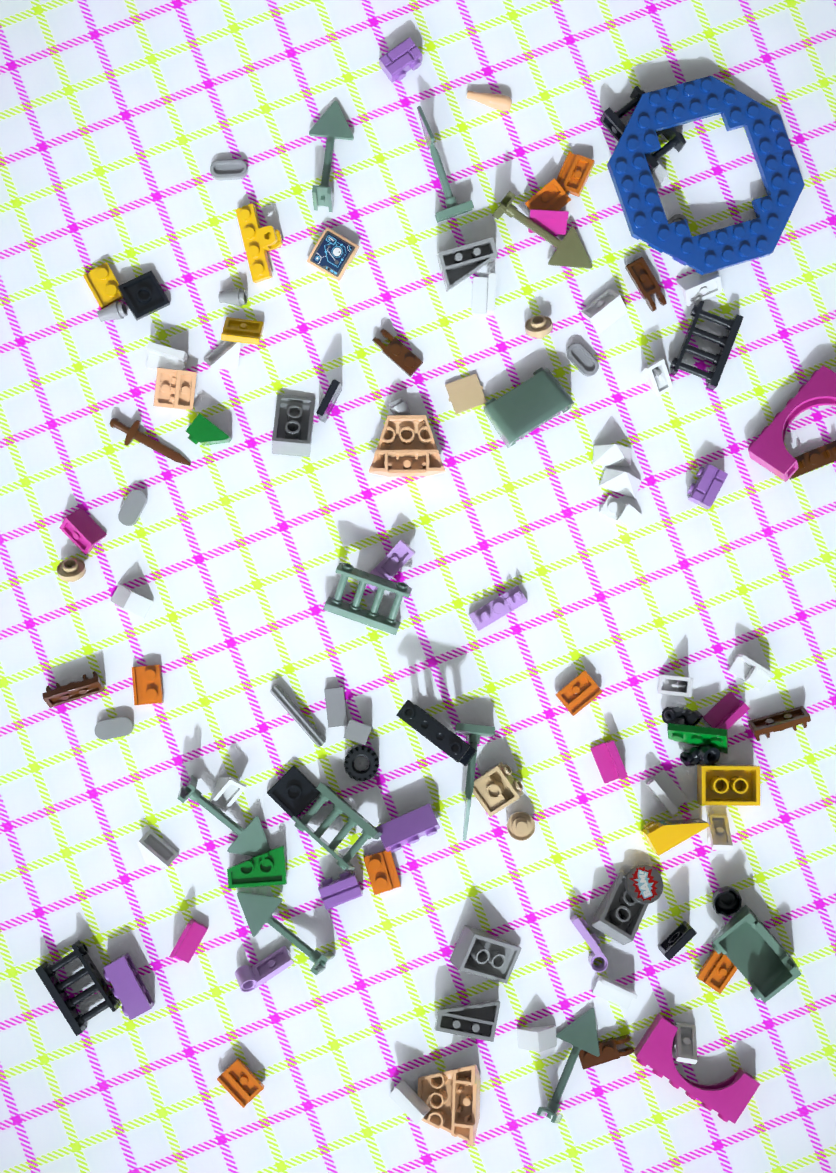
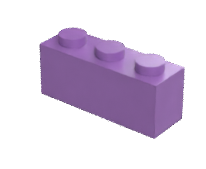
M429 803L376 828L382 833L380 838L386 851L396 852L404 844H414L422 836L427 835L428 837L436 834L437 830L440 829V825Z
M128 953L103 967V974L106 980L111 982L114 996L120 999L122 1003L121 1008L125 1016L132 1020L152 1009L155 1004Z

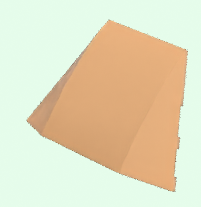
M387 415L369 473L387 477L430 476L446 472L426 415Z
M476 1064L418 1078V1096L431 1108L422 1121L438 1129L441 1128L451 1133L452 1136L467 1141L472 1146L475 1142L480 1119L481 1078Z

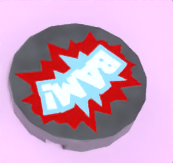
M645 864L635 866L626 875V892L636 903H653L659 899L663 892L662 877L652 866Z

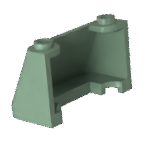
M539 368L533 373L534 376L497 400L492 398L485 403L486 407L483 411L507 448H510L520 438H524L525 435L555 416H559L561 412L565 413L573 407L574 402L548 368Z
M747 905L742 907L712 938L713 944L711 945L718 954L722 952L730 959L752 987L750 992L757 1000L760 998L764 1003L802 974L792 957Z

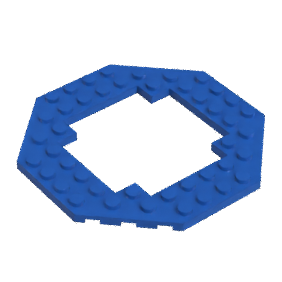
M713 76L642 94L607 163L631 237L648 243V246L660 253L668 254L673 260L684 266L688 265L700 275L771 255L805 186L781 115ZM721 114L726 131L744 127L768 196L754 199L751 202L757 217L756 219L692 237L686 219L668 224L645 154L658 151L661 148L656 134L657 131Z

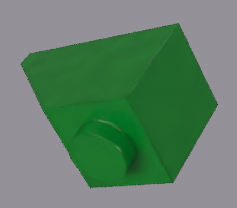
M200 413L186 429V432L189 434L188 439L196 445L198 442L206 446L230 443L232 440Z

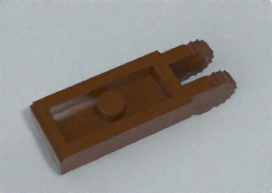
M643 257L625 266L633 283L652 312L657 310L656 304L651 298L653 294L656 295L662 306L667 304L661 292V287Z
M382 329L380 333L390 343L385 346L376 337L372 341L382 350L383 354L411 377L423 362L396 337Z
M624 1035L599 1041V1057L581 1050L578 1056L583 1070L632 1054L634 1052L633 1047L630 1046L618 1050L616 1046L630 1041V1036Z

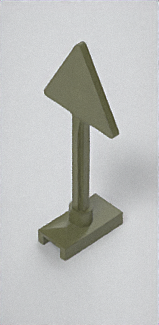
M511 191L506 194L499 207L492 214L496 219H499L504 213L511 218H515L556 247V251L548 261V265L586 269L593 267L573 226L569 229L563 240H559L517 210L518 208L512 204L516 195Z

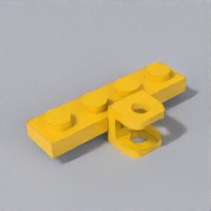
M254 204L235 209L253 282L258 283L273 278L267 251L282 246L283 241L280 231L272 226L260 227Z

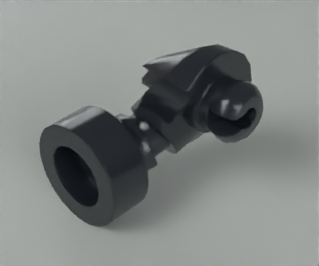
M679 706L666 707L662 711V720L667 724H674L683 718L684 725L696 726L703 718V715L698 710L692 711Z
M713 745L692 747L680 754V760L683 764L690 767L699 764L700 760L706 765L711 766L716 764L720 758V751Z

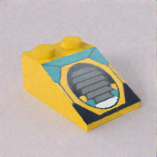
M700 818L656 822L652 820L644 825V829L641 832L651 850L659 856L710 825Z

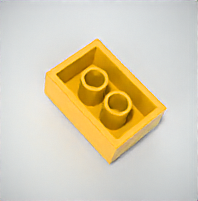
M697 764V803L700 805L760 806V766L714 764L708 766L706 764Z

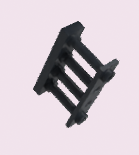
M638 86L633 89L630 95L632 100L616 112H613L609 107L604 111L600 119L601 123L617 141H619L626 128V125L620 118L633 109L642 94L645 93ZM674 127L657 131V136L662 133L669 142L654 154H645L651 174L659 165L657 160L672 148H675L679 153L686 144L684 136Z
M701 300L698 305H694L690 316H693L679 354L677 358H673L670 368H672L671 375L673 376L680 369L706 379L705 382H708L706 388L713 391L718 386L744 317L736 314L733 319L730 318L728 320L702 310L704 301ZM701 317L726 327L725 329L728 330L726 337H720L695 327L698 318ZM692 334L719 344V347H721L720 353L714 355L689 345ZM685 352L711 361L715 365L713 371L706 372L683 363L682 359Z
M407 700L396 714V716L448 756L464 766H467L477 752L472 746L410 700Z
M79 940L72 945L74 951L53 965H48L46 961L35 969L76 1036L84 1032L87 1028L88 1020L110 1007L112 1012H115L120 1007V1000L111 992L89 957L86 945ZM79 958L84 968L64 981H58L55 976L56 971ZM89 974L95 984L74 998H69L65 992L66 988ZM97 991H100L105 1001L85 1014H79L76 1005Z

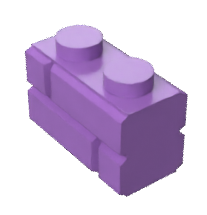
M407 38L379 58V66L391 83L396 80L401 81L411 69L414 71L422 64V53L415 46L411 38Z
M706 464L704 467L701 466L696 474L698 480L695 484L692 483L687 491L690 494L688 500L707 510L710 509L728 473L711 464Z
M350 870L340 873V878L332 880V877L321 881L322 885H319L318 890L326 910L363 896L356 872L350 873Z

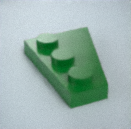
M668 723V739L695 746L713 745L720 752L728 754V729Z
M284 845L228 867V889L287 884Z

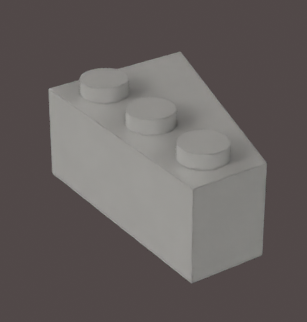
M493 237L437 253L436 256L446 292L498 257Z
M500 1001L439 1008L434 1029L435 1031L494 1042Z

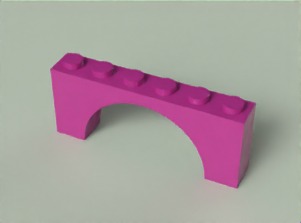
M824 365L819 370L813 372L811 379L800 387L798 394L794 398L789 399L782 412H778L773 422L762 430L758 439L750 443L748 453L752 460L783 481H788L798 469V463L784 445L786 431L790 423L805 410L822 405L836 406V373Z
M658 1013L633 1052L637 1057L636 1061L644 1067L648 1065L653 1068L652 1072L660 1078L663 1076L668 1078V1082L676 1089H679V1087L684 1089L685 1094L691 1099L695 1100L697 1098L702 1102L701 1105L707 1110L712 1111L713 1109L718 1112L717 1116L723 1121H731L735 1124L760 1086L758 1080L741 1068L729 1079L718 1084L703 1085L686 1079L676 1069L672 1056V1044L678 1027L675 1023Z

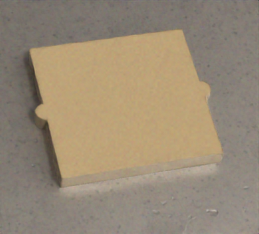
M477 374L445 385L449 395L448 400L452 403L455 414L478 407L487 402L482 391L483 386L480 385Z

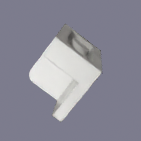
M737 654L728 668L729 672L759 691L763 690L769 678H774L775 674L743 654Z

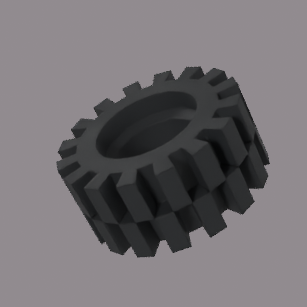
M357 746L352 748L345 757V771L355 781L369 780L378 771L379 758L370 747ZM359 756H364L369 760V767L365 771H359L354 766V761Z

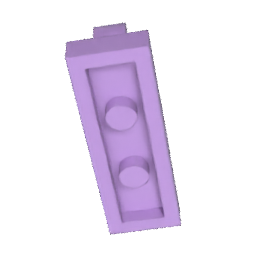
M516 586L472 612L469 616L477 630L480 631L528 601L519 586Z

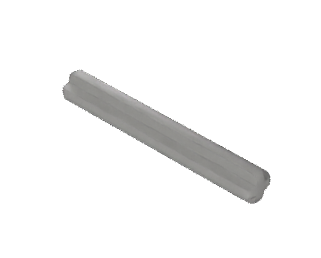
M275 685L270 690V693L316 746L321 747L326 742V739L279 685Z

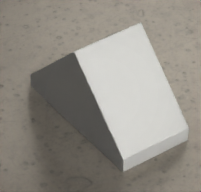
M663 358L648 365L641 372L656 397L673 388Z
M120 584L110 600L122 609L144 619L153 604V601Z
M660 674L658 694L692 697L694 678Z
M556 1026L517 1028L518 1048L542 1052L556 1047Z

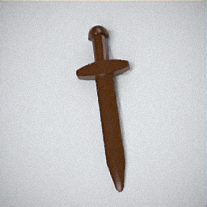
M118 418L110 420L109 425L111 428H117L127 434L124 445L129 446L135 439L175 462L188 466L191 465L180 453L140 432V420H136L131 427L119 422Z

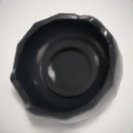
M725 886L718 888L713 893L712 905L716 914H723L728 917L741 908L742 898L736 889Z

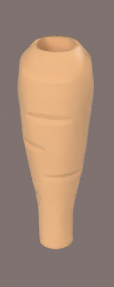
M469 90L467 93L468 99L478 101L494 109L508 111L511 108L512 99L509 96Z

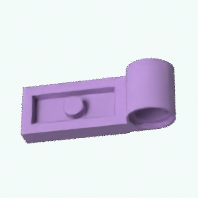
M401 539L370 573L391 580L416 552ZM367 584L376 593L378 587Z
M575 914L570 918V921L592 949L588 957L591 968L596 972L605 971L608 966V960L598 945L600 940L595 933L590 934L586 928L589 925L584 918L581 917L579 919ZM601 957L603 962L598 966L594 965V959Z
M284 945L253 967L249 965L239 967L235 971V977L241 991L250 992L294 964L288 948Z

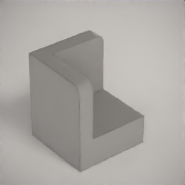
M349 720L343 738L366 745L372 726Z

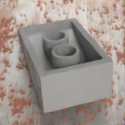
M277 395L272 435V454L310 457L315 398Z
M620 871L598 907L591 926L618 943L625 945L633 941L648 904H639L632 900L633 898L627 894L625 889L627 874Z
M464 925L449 961L460 971L507 984L522 948L480 929Z

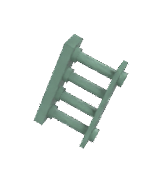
M339 563L335 573L341 574L335 595L332 598L328 597L323 610L396 635L401 623L396 619L403 596L409 598L412 588L406 583H396L356 569L349 563ZM348 577L359 581L351 604L342 600ZM366 584L378 587L370 610L360 607ZM385 590L396 594L389 616H383L378 613Z
M321 782L316 787L320 791V797L302 819L298 816H293L291 819L296 822L294 826L301 832L306 831L338 860L336 864L343 870H353L355 866L350 863L351 859L368 839L378 840L382 833L327 784ZM330 800L334 804V809L318 829L314 831L308 825V822L321 806ZM345 813L348 816V822L329 844L321 836L339 814ZM358 825L363 829L362 835L343 857L336 848L350 830Z

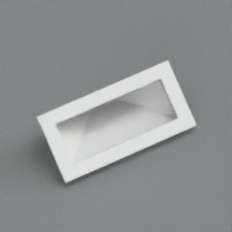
M224 341L203 360L212 369H237L241 343Z
M618 444L593 446L592 465L631 467L632 448Z
M605 468L599 487L635 499L641 480L625 471Z
M219 777L209 801L225 813L246 789V785L231 777Z
M149 830L137 843L146 865L167 868L179 855L152 830Z

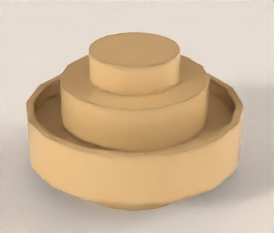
M534 316L525 322V332L530 337L542 339L553 330L552 320L548 316Z
M69 558L60 562L57 566L59 578L66 582H75L81 579L86 574L84 561L78 558Z
M516 812L507 821V831L515 840L524 841L534 834L535 822L528 813Z

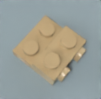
M502 762L474 780L473 794L489 817L515 802L524 794L521 782L513 779L511 768L507 764L503 765Z

